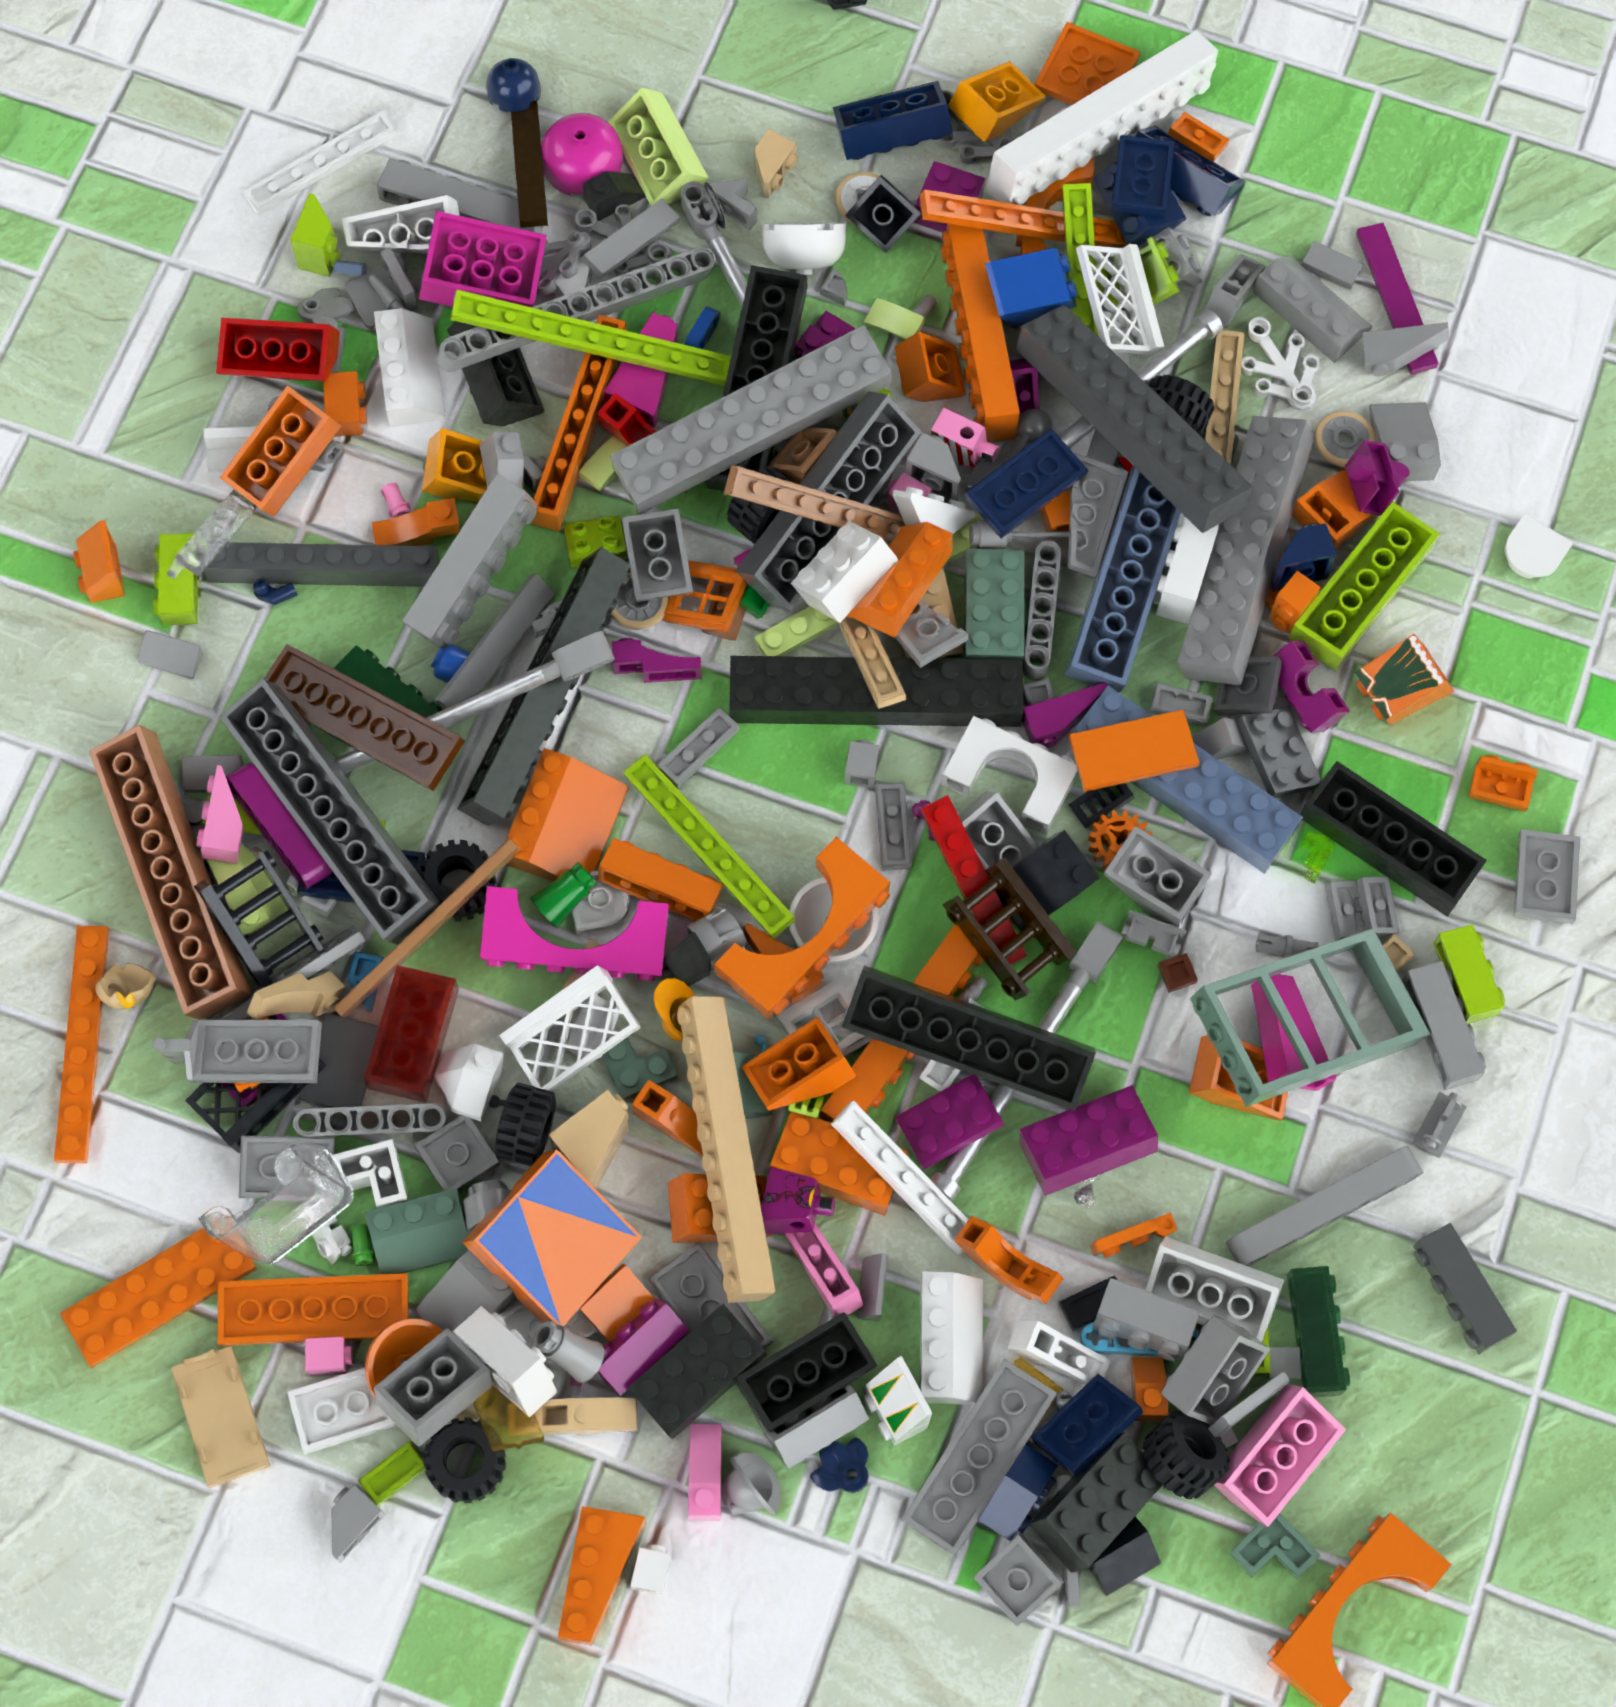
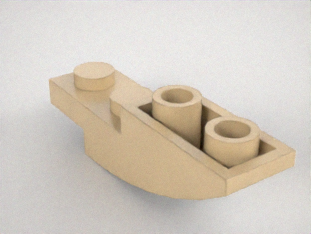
M606 1397L549 1399L530 1417L523 1413L515 1404H508L509 1437L519 1438L560 1434L586 1435L638 1431L637 1399Z

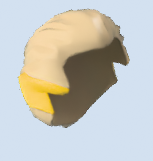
M127 963L123 968L114 964L98 981L95 987L96 994L102 1002L111 1008H134L142 1004L150 995L156 976L150 970L137 964Z

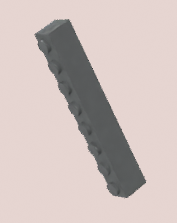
M205 542L203 571L208 583L254 584L257 580L264 579L268 584H289L292 582V584L424 587L440 563L437 546Z

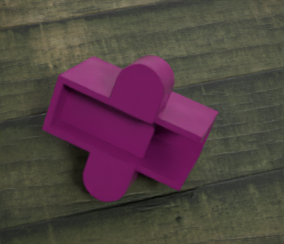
M1368 440L1362 441L1345 464L1359 512L1380 516L1398 495V488L1410 474L1409 469L1403 463L1391 461L1386 444Z

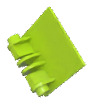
M619 515L563 524L571 567L578 569L583 558L600 547L621 559L627 558V549Z

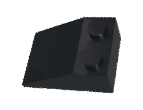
M1065 830L1051 836L1012 866L1048 915L1072 900L1100 878ZM996 889L995 891L1004 907L1007 904V900L1000 890ZM1013 914L1010 918L1021 932L1025 929V923L1018 914Z

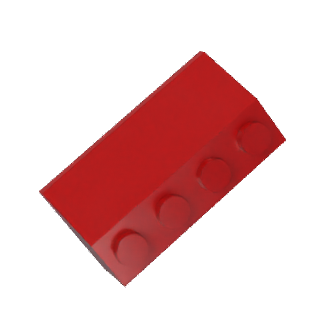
M221 317L216 374L326 382L338 357L340 331L330 324Z

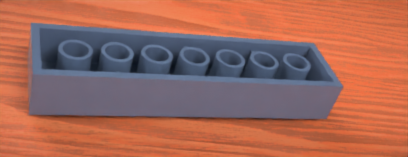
M1132 466L1098 574L1095 577L1064 672V676L1091 686L1106 683L1107 686H1110L1119 693L1126 686L1181 514L1135 466Z
M1107 686L1077 725L1074 733L1151 717L1153 715L1110 686ZM1196 744L1194 746L1199 759L1198 767L1131 781L1132 784L1264 874L1298 830L1303 819L1301 815Z

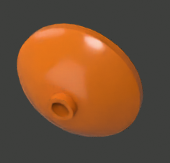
M410 1318L393 1322L379 1332L369 1347L365 1362L367 1384L375 1399L374 1387L400 1367L402 1360L407 1361L442 1333V1329L429 1321Z

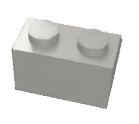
M922 432L907 458L905 473L932 488V494L945 497V503H949V499L958 501L961 478L948 444L936 435H927Z

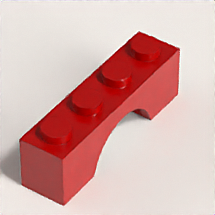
M616 392L597 412L599 425L627 446L657 432L645 421L635 407Z

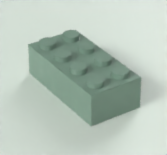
M967 548L964 579V631L968 633V641L964 642V659L1024 660V550Z

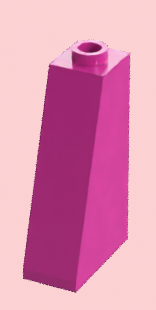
M653 312L640 334L677 343L678 324L668 316H660ZM622 361L604 390L605 403L616 392L635 407L652 428H655L669 372Z
M1282 974L1272 976L1271 979L1316 1064L1329 1061L1294 977ZM1258 981L1254 982L1251 988L1268 1081L1271 1082L1304 1070V1067ZM1333 1075L1299 1089L1318 1091L1336 1080V1077Z

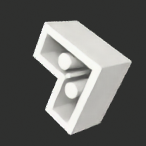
M393 1139L332 1155L338 1184L343 1193L372 1186L377 1208L409 1200L397 1148Z

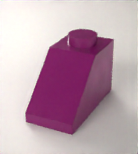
M1025 358L1009 360L1020 414L1028 409H1040L1038 371Z

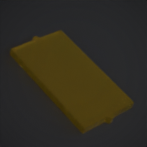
M493 1385L473 1402L493 1452L514 1447L520 1449L524 1445L544 1442V1435L535 1414L528 1417Z

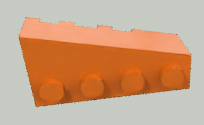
M582 1506L558 1633L560 1641L592 1646L640 1534L645 1527L646 1518L644 1516Z

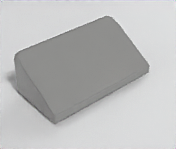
M146 630L143 636L138 663L194 679L203 656V651L197 644Z
M242 756L182 757L184 792L207 791L209 776H215L217 765L222 766L224 774L227 776L244 766Z
M876 1254L863 1259L859 1289L863 1306L857 1309L856 1316L858 1319L879 1321L881 1319L888 1260L887 1254Z

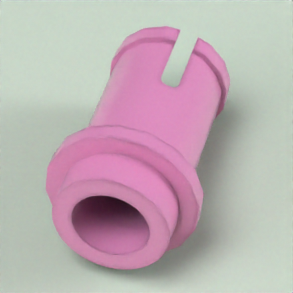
M391 482L381 488L380 492L390 508L389 515L394 518L410 513L411 506L404 500L397 483Z

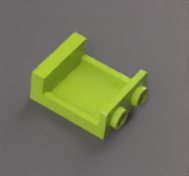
M1151 236L1147 239L1149 245L1140 249L1139 252L1152 302L1155 305L1180 291L1176 283L1180 279L1173 265L1169 266L1165 259L1169 257V254L1163 242L1157 243ZM1102 267L1100 272L1110 281L1112 276ZM1116 281L1114 286L1120 291L1119 283ZM1099 283L1102 292H1104L1105 288ZM1109 293L1107 298L1117 307L1119 302Z

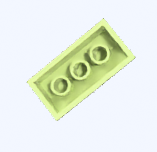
M641 87L608 121L618 133L622 143L623 154L651 206L661 198L667 204L681 200V190L686 183L695 181L703 184L709 178L663 93Z

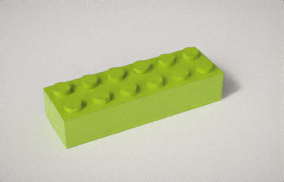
M1392 501L1297 620L1288 639L1291 641H1305L1314 657L1336 672L1433 549L1440 533Z

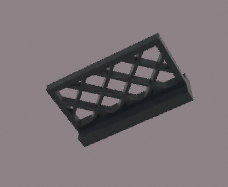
M275 1015L268 1017L269 1020H279ZM320 1058L318 1074L327 1066ZM202 1083L185 1101L231 1148L240 1153L241 1136H257L309 1083H274L269 1085L260 1083L253 1089L249 1087L244 1091L258 1090L257 1102L250 1107H241L242 1092L240 1093L235 1086L221 1087L220 1083H216L215 1087H212L215 1083ZM236 1091V1107L221 1108V1092ZM205 1093H215V1108L202 1109L196 1102ZM220 1113H235V1124L225 1132L220 1127ZM208 1114H214V1120Z

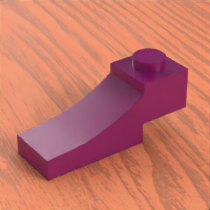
M621 638L618 641L612 642V653L615 658L613 660L614 674L643 673L644 683L702 679L701 657H678L662 654L642 646L641 640L633 638Z

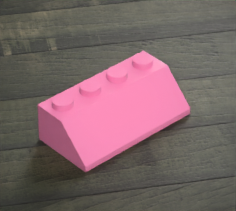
M1287 1384L1229 1455L1230 1462L1228 1463L1230 1466L1229 1470L1214 1486L1230 1502L1264 1526L1269 1527L1346 1429L1303 1387Z

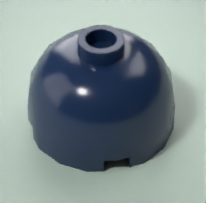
M516 58L504 59L496 63L488 73L486 80L487 96L492 105L493 103L499 105V110L505 112L523 111L530 108V103L535 99L536 102L540 99L541 85L537 72L527 61Z

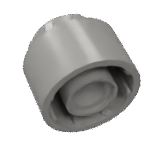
M499 1180L483 1181L468 1189L467 1198L462 1202L468 1235L492 1209L500 1205L512 1190H509L504 1182Z

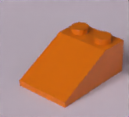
M816 1017L741 1066L768 1111L794 1104V1102L798 1103L829 1094L856 1077V1074L819 1017Z
M1207 1035L1201 1037L1189 1094L1216 1105L1278 1121L1283 1120L1288 1092L1246 1107L1242 1098L1237 1094L1228 1071L1223 1067L1214 1044ZM1240 1040L1262 1083H1268L1263 1049Z

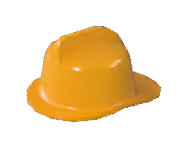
M667 978L659 982L655 988L654 1004L662 1018L663 1030L667 1036L682 1042L681 1025H679L677 1020L678 1007L691 996L696 995L683 981L676 978Z

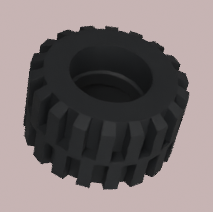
M1158 375L1152 378L1148 386L1202 437L1214 411V402L1209 398L1207 392L1203 391L1198 385L1181 377Z
M766 467L757 471L792 482L774 467ZM733 497L727 511V519L734 528L755 544L780 510Z
M448 840L449 845L444 847L442 843L436 845L437 851L433 852L430 850L426 854L428 860H422L420 865L422 871L419 872V875L440 903L453 893L440 886L446 874L457 869H464L474 873L488 859V854L484 850L480 852L479 846L475 843L468 846L467 840H460V844H455L454 840ZM495 875L453 915L455 922H461V917L464 916L471 920L474 919L473 913L478 912L481 915L485 912L484 905L486 902L487 886L496 887Z
M519 1082L515 1084L508 1094L497 1129L495 1140L497 1157L532 1166L545 1150L556 1108L554 1092Z
M1181 1410L1169 1414L1145 1437L1142 1447L1144 1449L1143 1455L1144 1459L1148 1462L1149 1470L1153 1471L1154 1477L1168 1491L1171 1490L1175 1495L1183 1496L1186 1499H1197L1226 1474L1230 1467L1228 1464L1230 1457L1226 1453L1228 1450L1222 1442V1438L1220 1436L1214 1437L1209 1431L1210 1424L1187 1416Z
M466 1417L463 1421H459L458 1418L452 1419L451 1424L442 1427L430 1437L429 1445H425L424 1451L426 1455L423 1458V1465L426 1469L425 1473L433 1487L443 1497H448L451 1501L457 1503L464 1501L465 1504L472 1503L474 1499L480 1501L485 1499L484 1495L488 1492L492 1494L496 1490V1484L498 1482L501 1483L503 1479L502 1473L503 1470H506L505 1450L495 1431L491 1427H487L484 1422L480 1420L475 1422L472 1418ZM471 1443L477 1445L482 1450L484 1456L483 1464L479 1471L468 1478H457L451 1475L446 1466L449 1453L460 1444Z

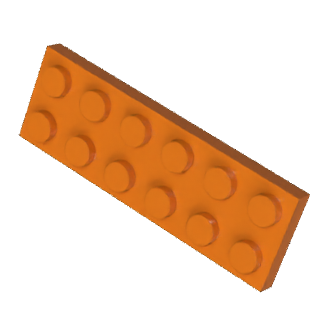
M224 1215L62 1311L60 1315L88 1365L93 1368L218 1293V1281H238L257 1268L227 1216Z
M407 1273L218 1281L217 1344L219 1346L305 1342V1339L344 1337L345 1340L375 1339L379 1332L391 1323L402 1319H409Z

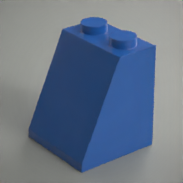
M1057 248L985 263L999 317L1014 329L1064 304L1069 309L1077 307L1075 297H1078V291L1074 281L1069 280L1067 272L1071 270L1070 262L1067 255H1063Z

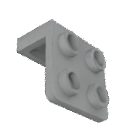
M1167 227L1153 236L1157 243L1163 242L1168 251L1169 257L1165 259L1169 266L1173 265L1180 280L1176 283L1185 280L1195 287L1203 282L1199 274L1202 268L1194 256L1191 257L1188 251L1191 246L1183 233L1179 235L1173 229ZM1146 241L1141 244L1138 249L1140 250L1148 246V242Z
M391 248L380 252L383 267L345 284V290L363 324L368 329L376 327L374 312L388 310L369 281V277L373 274H376L399 297L402 306L406 310L412 311L418 308L415 294L419 293L418 288L412 277L407 279L404 273L407 270L401 256L395 257Z

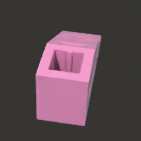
M217 765L215 776H209L207 793L212 794L210 802H204L202 819L206 820L205 829H199L196 846L201 847V858L237 864L243 837V824L223 768Z

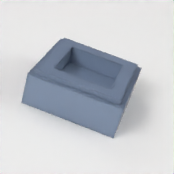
M336 261L334 262V272L365 275L367 274L366 263Z

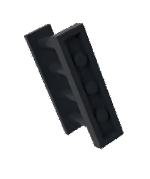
M255 846L250 849L256 858L255 862L218 886L216 884L211 886L207 881L202 880L194 888L255 983L262 989L274 984L269 977L273 973L272 970L307 946L311 945L319 953L325 949L320 943L324 939L320 931L314 924L309 926L273 869L277 864L272 855L267 850L263 852ZM264 871L272 886L234 911L232 909L227 911L221 902L225 899V895ZM277 896H280L288 910L251 935L247 933L243 936L237 927L241 924V920ZM295 920L304 935L266 960L264 958L259 960L253 952L257 949L256 945Z

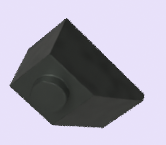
M606 171L583 183L584 201L589 209L596 213L597 221L614 214L616 207L621 204L629 206L645 198L643 190L633 175L628 173Z
M695 931L689 934L664 957L665 969L662 970L665 979L676 978L683 981L689 987L711 975L710 956Z

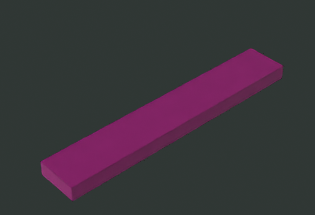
M1384 222L1358 228L1356 232L1357 238L1392 328L1424 325ZM1432 349L1408 363L1407 367L1410 374L1435 369L1439 363Z

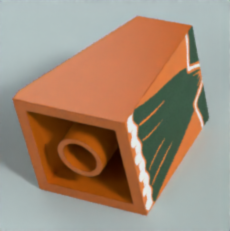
M1415 633L1355 672L1359 678V681L1356 682L1357 687L1364 697L1370 695L1375 703L1371 706L1373 712L1380 721L1385 718L1390 725L1454 692V689L1428 649Z

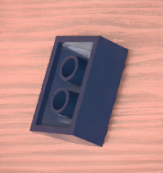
M1113 162L1093 178L1127 244H1136L1139 247L1149 237L1155 236L1167 227L1174 229L1186 220L1171 189L1169 191L1166 218L1111 211L1116 162Z

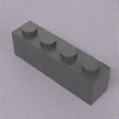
M1451 1223L1428 1234L1415 1243L1413 1247L1417 1262L1421 1267H1426L1432 1277L1430 1278L1432 1287L1439 1295L1442 1294L1448 1303L1447 1311L1455 1322L1459 1321L1465 1331L1463 1333L1464 1339L1471 1349H1476L1477 1353L1481 1354L1517 1332Z

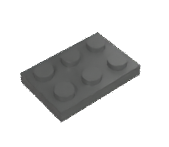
M1289 707L1274 709L1272 713L1243 715L1236 721L1268 794L1275 798L1316 789L1322 782Z

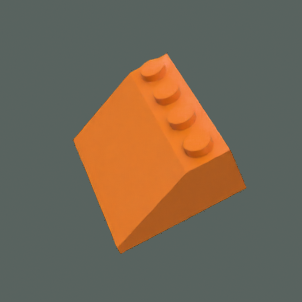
M543 748L541 757L506 841L508 839L514 841L521 850L506 866L551 881L556 880L567 869L570 870L577 862L589 873L596 871L629 786L573 757Z

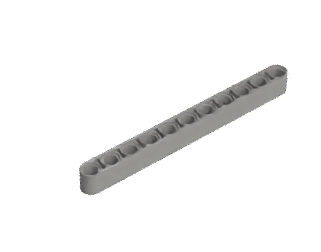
M697 247L532 308L590 322L596 320L599 314L607 316L703 281L712 270L716 258L709 248ZM695 261L702 262L705 267L697 265ZM671 270L678 271L681 276L673 274ZM647 279L654 280L657 285L650 284ZM622 288L630 289L632 294L624 292ZM597 297H604L608 302H601ZM572 306H579L583 311H576ZM475 327L444 339L438 350L436 362L442 370L452 372L536 342V340L507 333L503 334L508 339H501L496 334L499 331ZM471 342H478L483 348H475L471 345ZM445 351H451L455 353L457 357H448L445 354Z

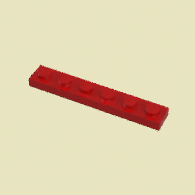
M946 795L920 808V811L965 900L985 884L989 877L949 796ZM994 891L970 912L978 923L982 925L1002 909L1003 905L996 891ZM1008 918L988 936L997 948L1000 949L1017 934ZM1023 946L1006 959L1010 965L1027 957Z

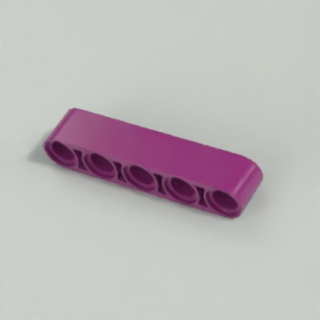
M252 762L245 764L226 776L234 798L303 889L310 888L332 874L329 865Z

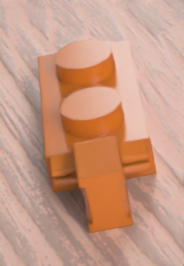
M1170 1212L1098 1239L1091 1244L1090 1248L1094 1256L1103 1253L1104 1258L1122 1252L1120 1248L1122 1245L1131 1242L1132 1247H1136L1149 1242L1148 1235L1165 1238L1178 1229Z

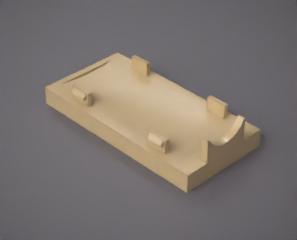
M228 1346L217 1351L212 1348L207 1353L183 1359L184 1363L171 1367L207 1486L213 1488L270 1467L267 1452L233 1347Z

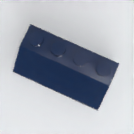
M938 81L833 107L846 160H859L866 157V155L877 152L887 153L893 148L904 145L914 146L920 141L928 139L938 140L953 133L947 103Z
M1157 126L1139 130L1135 136L1175 142L1170 189L1175 192V195L1181 201H1190L1197 205V210L1206 216L1211 217L1212 215L1216 216L1222 213L1245 183V180L1216 162L1212 163L1169 136L1167 132Z

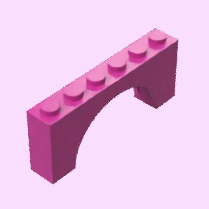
M487 886L480 959H486V965L504 967V961L517 962L516 968L534 970L535 964L547 965L546 971L564 973L565 967L577 968L576 974L583 975L598 965L607 970L610 976L614 978H625V973L637 974V980L655 981V975L662 976L669 904L638 901L632 921L615 939L589 949H570L546 941L531 929L519 907L518 889Z

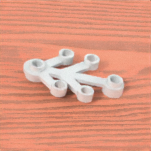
M1263 317L1253 318L1248 325L1247 335L1252 341L1259 342L1273 365L1247 356L1242 359L1241 373L1246 376L1259 373L1284 380L1288 387L1272 384L1270 380L1261 378L1257 380L1254 392L1261 398L1274 395L1288 399L1290 405L1297 410L1310 409L1316 401V393L1311 383L1314 373L1319 368V359L1314 355H1308L1304 358L1301 366L1304 373L1301 382H1299L1294 375V370L1299 352L1305 344L1304 336L1299 333L1290 335L1287 342L1289 350L1285 361L1269 337L1271 330L1269 321ZM1259 330L1262 334H1257L1254 331ZM1292 341H1299L1300 345H1294ZM1312 362L1315 367H1309L1306 363ZM1244 364H1251L1253 368H1246ZM1259 386H1266L1268 390H1261ZM1297 396H1304L1306 400H1301Z

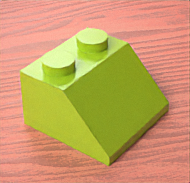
M309 193L290 240L298 269L330 277L334 262L340 261L341 253L337 248V237L334 236L332 224L315 194Z

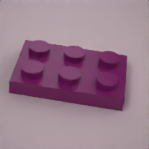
M973 1074L895 1117L924 1170L1004 1126L1003 1120L981 1082Z

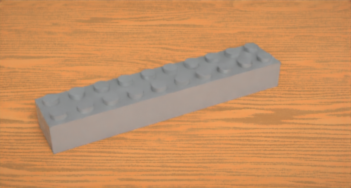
M863 325L610 455L612 467L640 515L731 468V465H737L861 401L868 391L876 393L890 386L892 372L867 328Z
M1252 416L1236 471L1253 488L1245 510L1219 524L1177 662L1186 679L1232 685L1242 684L1314 441L1310 426L1305 419Z

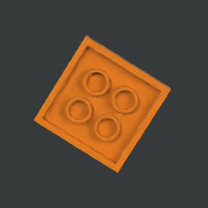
M1066 22L1034 85L1043 94L1073 105L1133 69L1140 58L1141 52Z

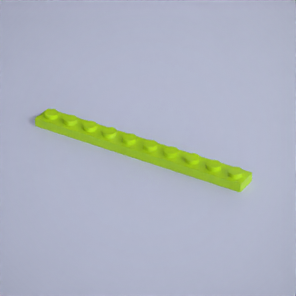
M458 289L454 296L450 318L453 321L725 386L731 360L729 355Z

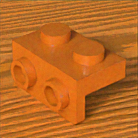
M1494 755L1480 756L1474 766L1468 798L1526 812L1529 807L1533 782L1537 777L1538 770L1531 768L1526 763L1502 761L1500 757Z

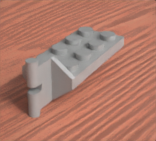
M193 1020L185 1039H162L158 1037L153 1040L152 1045L176 1065L185 1063L187 1080L191 1083H317L322 1023L319 1020Z

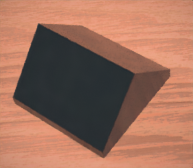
M880 175L845 216L886 253L922 212L887 179Z
M1135 1516L1089 1568L1104 1594L1108 1596L1161 1564V1561L1148 1530Z

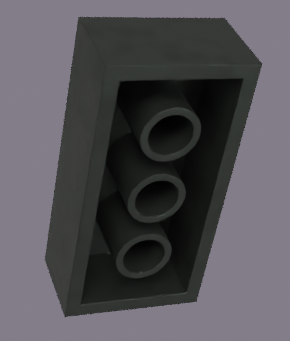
M723 1303L632 1383L628 1389L673 1440L735 1385L737 1376L757 1365L767 1354Z
M1125 1432L1121 1433L1077 1477L1073 1475L1029 1523L1071 1573L1089 1568L1163 1485L1154 1477L1153 1471H1150L1147 1466L1148 1462L1144 1459L1143 1453Z

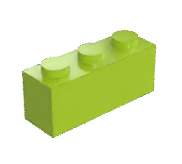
M194 533L159 534V545H155L154 549L155 561L159 563V571L154 572L155 589H158V598L153 600L154 614L159 615L163 625L198 624L199 544Z
M1473 924L1439 933L1433 944L1439 960L1443 962L1445 969H1449L1454 981L1452 987L1456 997L1459 996L1463 1002V1016L1466 1024L1498 1016L1504 1008L1505 997L1502 989L1495 984L1493 978L1495 974L1491 961L1486 960L1484 955V942L1479 932L1476 933Z

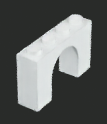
M973 716L942 774L941 785L968 797L980 772L987 764L1002 758L1017 760L1029 768L1035 779V789L1022 812L1020 822L1047 835L1077 777L1078 769L1075 762L1067 756H1057L1049 752L1048 748L1042 744H1032L1022 739V736L1014 731L1002 730L987 718L979 719Z

